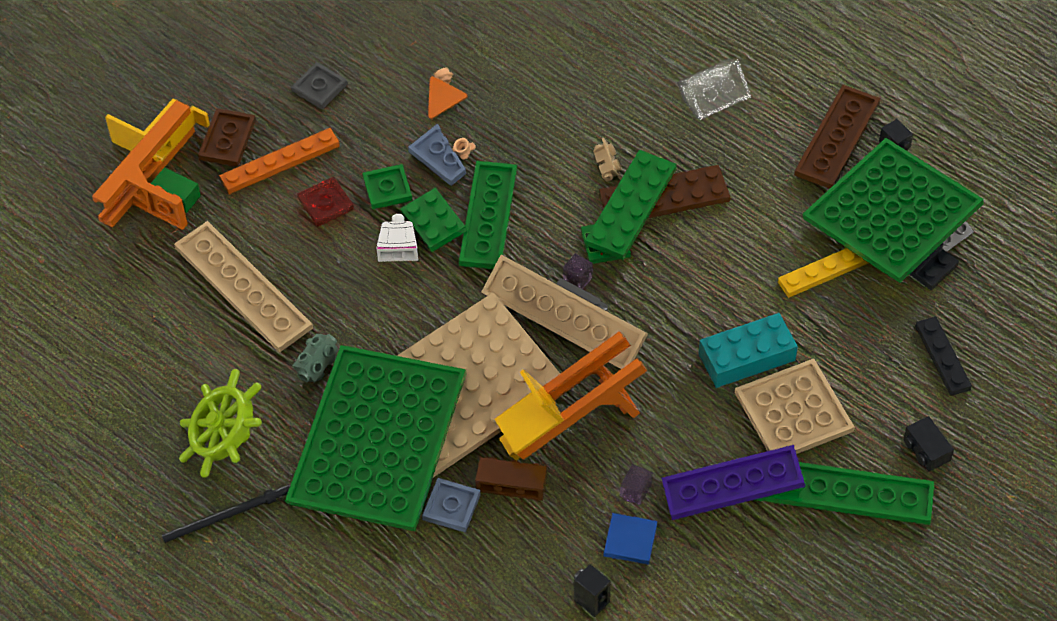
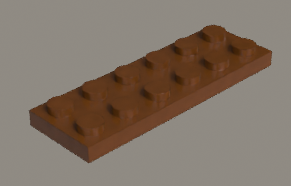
M842 85L797 165L794 176L828 189L836 184L876 111L880 98Z
M719 165L673 174L648 218L730 202V194ZM618 185L599 189L603 208H605Z

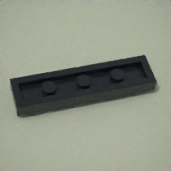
M937 317L916 322L915 328L950 396L970 391L972 385Z

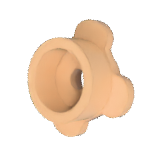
M460 138L455 141L452 150L462 160H465L470 152L475 149V144L473 142L469 143L466 138Z

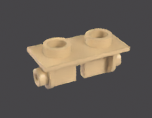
M602 138L603 145H596L593 151L597 163L601 164L599 169L602 178L606 181H611L617 175L621 180L620 171L622 167L614 157L617 154L612 143L608 144Z

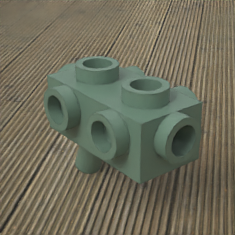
M317 333L313 338L306 340L307 347L292 366L302 381L316 382L324 377V370L327 365L334 363L336 360V353L339 351L335 345L337 340L329 334Z

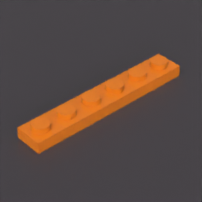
M328 128L219 175L220 181L228 194H231L340 147L339 140L331 128Z

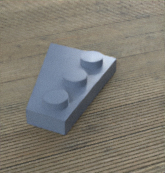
M438 124L408 146L409 153L451 186L466 174L465 167L457 154L451 149L449 141L443 136Z

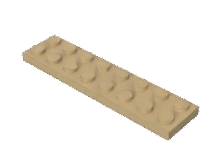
M208 221L174 244L175 249L279 353L313 329V324Z
M500 255L481 293L487 296L494 293L503 305L589 352L620 331L631 345L609 361V363L620 369L636 358L648 333L503 255Z

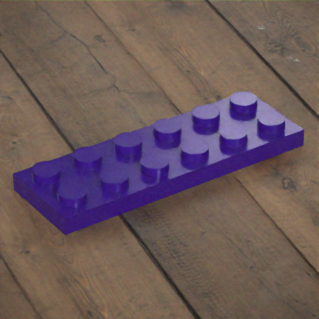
M794 445L662 478L672 520L805 487Z

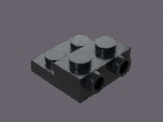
M943 243L909 274L929 290H933L959 264L958 259L943 249Z

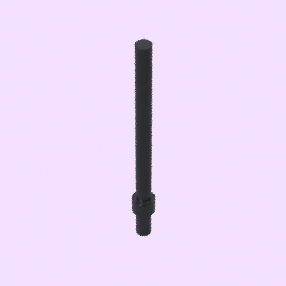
M290 484L275 490L269 489L264 491L263 495L162 534L163 540L167 543L262 504L276 502L277 498L288 494Z

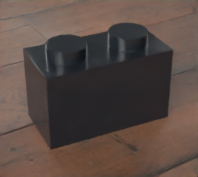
M929 416L906 427L904 443L909 449L913 450L919 464L924 466L928 472L951 461L954 449Z
M589 564L585 569L581 568L574 576V601L595 618L610 603L611 580Z

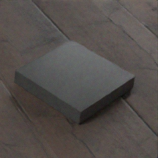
M316 62L291 86V91L323 109L348 85V82L345 78Z

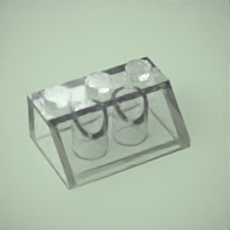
M726 59L677 82L683 101L698 120L751 97L738 59Z

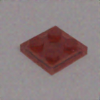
M334 176L297 193L299 201L317 227L354 210V204Z

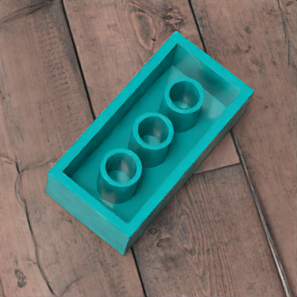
M780 313L700 339L698 354L715 387L718 388L796 361L798 346Z

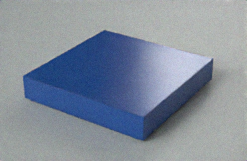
M612 513L604 557L649 565L657 521Z

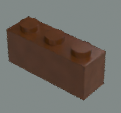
M480 457L475 480L476 489L482 493L543 501L547 481V466H542L538 463H520L516 460H498L494 457Z

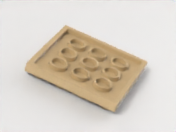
M815 359L735 388V395L767 451L794 445L796 454L854 432L855 427Z

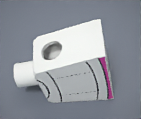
M395 214L392 216V222L382 223L377 243L378 262L418 261L413 224L410 221H404L403 215Z

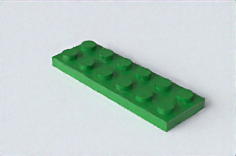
M639 150L585 239V245L624 260L676 171L677 164Z
M476 161L465 223L467 232L463 235L459 266L494 269L500 255L504 256L517 175V164Z

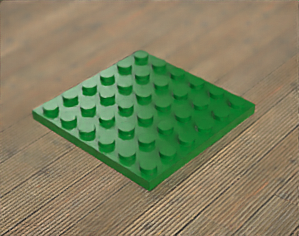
M885 138L803 213V219L901 283L984 204V199Z

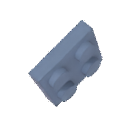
M437 478L422 515L423 520L466 532L480 498V490Z

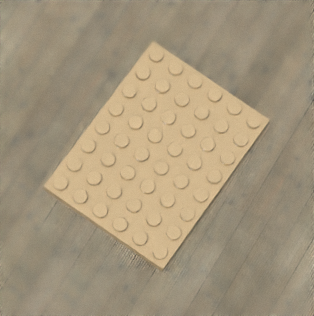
M491 293L397 355L466 369L467 372L433 477L501 432L494 419L532 392L520 374L521 370L524 369L542 386L560 374L494 293Z

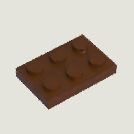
M216 108L198 154L199 160L238 167L256 122L255 115Z

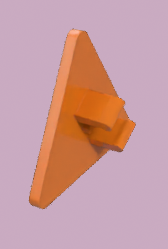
M434 76L430 77L428 117L430 119L437 117L465 100L467 94Z

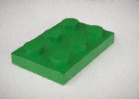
M436 188L400 208L403 216L407 221L412 222L413 229L431 253L467 232L466 226Z

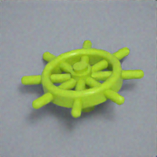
M238 369L231 371L227 386H221L211 391L208 384H203L201 391L204 397L196 406L191 419H182L180 421L181 427L188 428L190 446L179 456V460L185 463L195 453L204 457L200 475L204 478L209 476L213 461L230 456L232 462H239L240 456L237 448L249 439L250 427H259L262 424L260 418H253L251 399L261 390L262 386L260 383H254L245 393L237 389L236 385L240 375ZM234 398L236 402L230 406L231 401ZM210 439V442H209V445H208V448H207L206 445H205V443Z

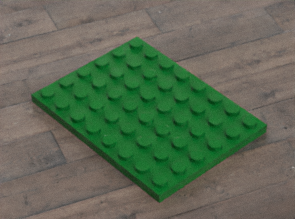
M341 345L285 499L288 505L416 531L467 374L466 369Z

